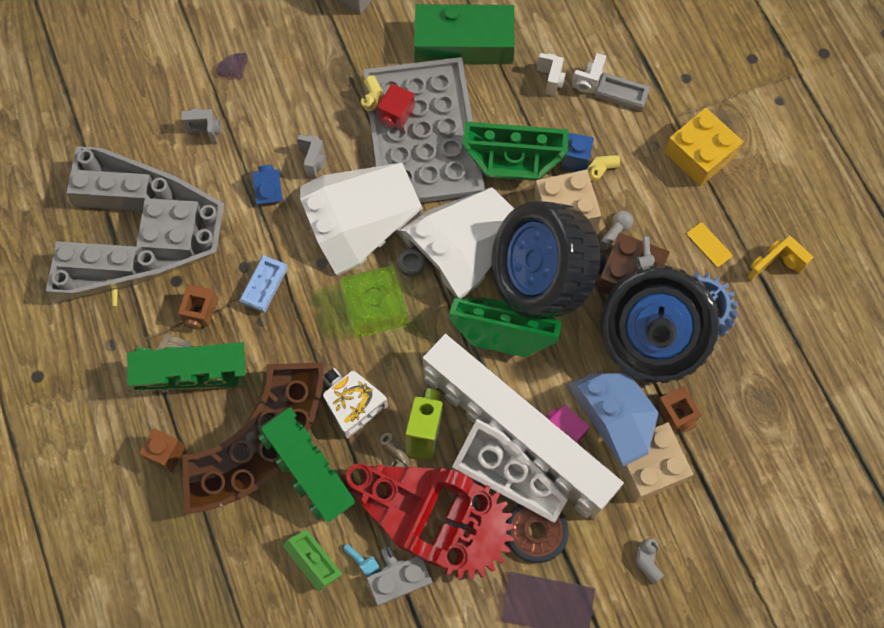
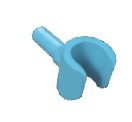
M349 544L344 546L343 550L356 561L366 576L369 577L380 571V567L373 556L364 560Z

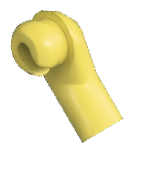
M372 75L364 80L369 93L365 95V99H361V105L367 111L377 109L384 97L376 77Z

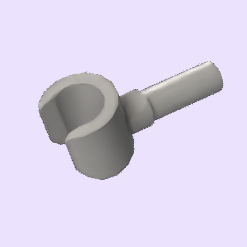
M643 237V257H637V269L654 264L655 259L650 252L649 237Z

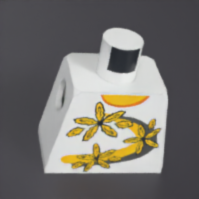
M333 368L324 375L323 380L330 388L323 394L324 400L347 439L388 407L385 395L357 372L351 371L343 378Z

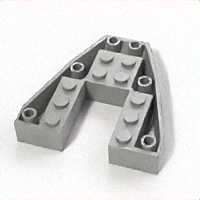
M76 146L67 188V195L76 207L143 212L136 247L56 241L46 292L56 303L141 284L195 264L217 252L224 207L223 202L174 175L104 148Z

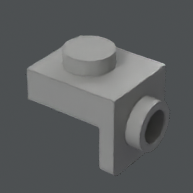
M212 109L181 111V120L187 133L208 132L211 143H217V134H221L220 119L215 118Z
M298 135L297 143L299 150L307 153L303 164L306 177L316 179L319 170L322 171L326 162L323 140L313 135Z

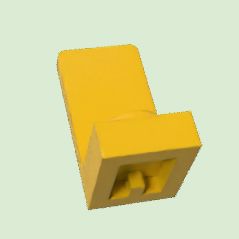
M788 236L783 242L778 239L767 250L770 253L765 258L759 256L750 265L752 271L747 278L752 281L779 256L788 268L794 269L800 274L814 257L791 236Z

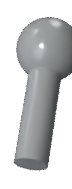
M619 211L613 216V226L599 242V246L602 249L607 250L617 238L619 232L627 231L632 227L633 217L629 212Z

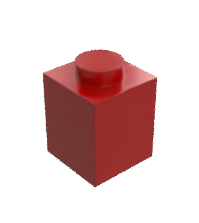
M391 83L377 107L378 121L388 128L394 127L402 130L415 108V93Z

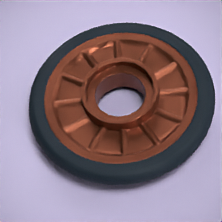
M521 504L511 511L512 516L507 519L506 523L514 525V529L506 531V534L514 537V541H507V543L518 557L531 563H544L556 558L563 551L567 544L569 530L566 518L562 512L554 523ZM534 523L541 524L545 529V535L540 539L531 537L529 534L530 525Z

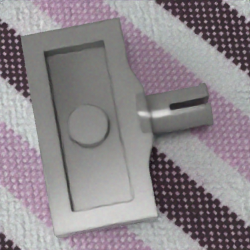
M388 546L387 550L386 548L380 550L387 566L381 572L366 578L377 607L432 584L422 559L415 557L408 561L398 562L392 546Z

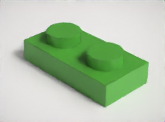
M307 529L289 538L284 543V549L318 592L336 582L342 576L340 570Z

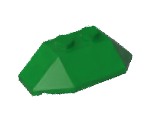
M465 121L463 148L486 177L536 181L546 175L567 155L569 129Z
M484 297L454 298L448 317L472 346L521 357L532 355L558 342L562 321L552 317L520 314L503 301Z

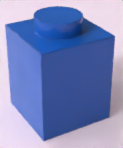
M569 132L568 151L562 160L561 170L570 172L587 170L594 137Z

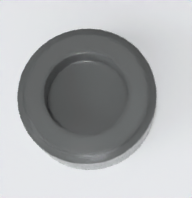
M415 249L405 250L398 258L399 270L408 277L420 275L425 267L424 256Z

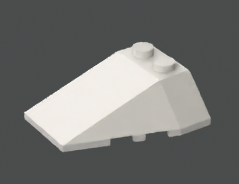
M403 163L323 175L300 186V199L315 237L337 276L362 265L367 260L366 257L377 247L380 248L385 243V239L396 229L400 230L422 209V205Z
M491 187L485 191L418 213L400 230L396 229L395 232L410 248L416 245L440 271L444 285L457 298H462L479 286L485 279L484 275L492 266V250L497 231L505 217L514 208Z

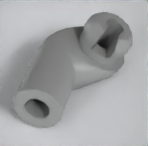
M648 538L641 541L638 546L636 563L654 585L664 574L654 563L659 545L654 539Z

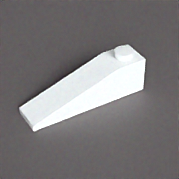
M478 419L476 420L452 468L484 485L490 486L491 489L555 523L568 501V497L503 432Z

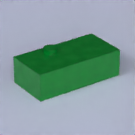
M415 4V63L462 57L463 64H513L515 50L514 5Z

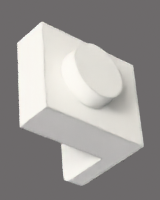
M540 53L537 71L549 73L545 95L555 97L557 88L563 87L566 73L562 72L564 58L554 54Z

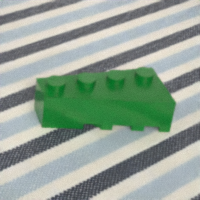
M244 342L182 348L165 347L159 350L135 348L133 352H127V386L129 392L243 387L245 379Z
M285 408L259 427L261 434L258 435V438L267 450L272 447L279 456L275 459V462L285 474L289 471L295 481L291 484L300 497L307 495L312 502L308 508L318 521L323 518L326 523H329L355 504L356 501L336 472L330 469L323 453L316 445H313L311 436L305 427L295 420L296 414L292 408Z

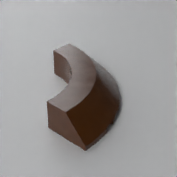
M324 362L267 364L263 368V383L259 399L243 426L233 436L211 449L181 455L184 514L216 509L242 499L266 484L280 472L281 469L275 462V459L279 456L272 447L267 450L258 438V435L261 434L259 427L285 408L291 407L296 414L295 420L300 422L308 432L316 417L315 414L321 399Z

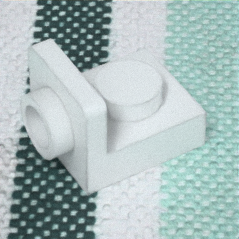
M597 53L594 63H588L586 72L575 70L572 87L581 92L595 94L604 71L606 55Z

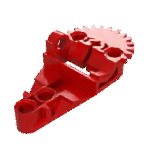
M363 463L349 466L342 472L341 481L349 493L399 548L437 568L445 569V574L447 575L456 570V578L461 579L466 570L468 579H474L476 570L480 577H484L485 566L491 572H494L496 568L493 560L503 563L504 559L500 552L510 553L511 551L504 544L505 541H514V537L506 534V531L514 529V525L505 522V520L512 516V513L502 512L507 502L504 501L497 504L496 501L500 495L498 492L490 495V486L485 485L481 487L474 483L473 479L453 469L446 470L442 467L432 469L389 467L384 465L367 466ZM353 470L359 471L362 475L360 485H355L351 481V472ZM379 483L387 488V495L384 499L380 498L376 493V487ZM443 488L454 494L444 519L455 525H465V530L468 533L463 535V529L442 523L432 545L421 540L419 536ZM474 496H477L481 502L478 511L472 506ZM450 549L455 550L457 554L454 564H450L447 559Z

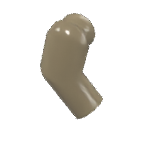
M391 433L383 434L380 438V444L395 459L391 462L390 466L409 467L410 460L400 443Z

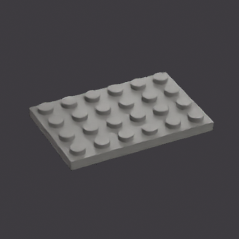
M462 57L363 69L364 80L368 76H375L384 95L391 83L415 93V108L402 130L394 127L388 128L378 121L377 109L369 111L376 167L403 163L420 203L461 198L485 191L482 171L463 148L465 121L473 122ZM365 85L366 94H368L369 91H368V89H367V87H366V85Z

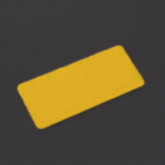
M702 222L687 232V235L717 267L733 256Z

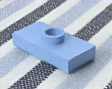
M263 255L239 300L240 304L265 314L288 269L287 264Z

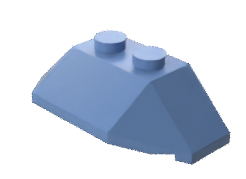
M590 373L567 384L574 398L622 466L649 454L658 411L629 373Z

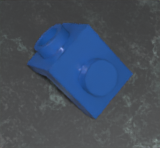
M273 165L258 166V171L252 173L257 204L283 201L280 169H274Z

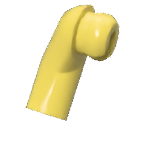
M619 155L595 157L587 167L590 179H600L606 169L620 168Z

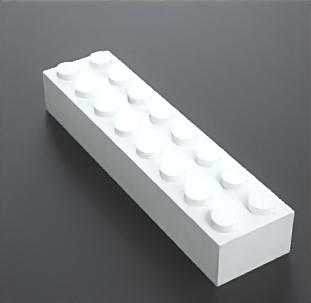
M447 334L423 357L424 380L432 388H440L446 393L445 398L453 406L457 407L460 405L467 411L466 416L474 424L478 419L503 432L576 504L574 508L585 518L590 516L594 520L623 485V481Z

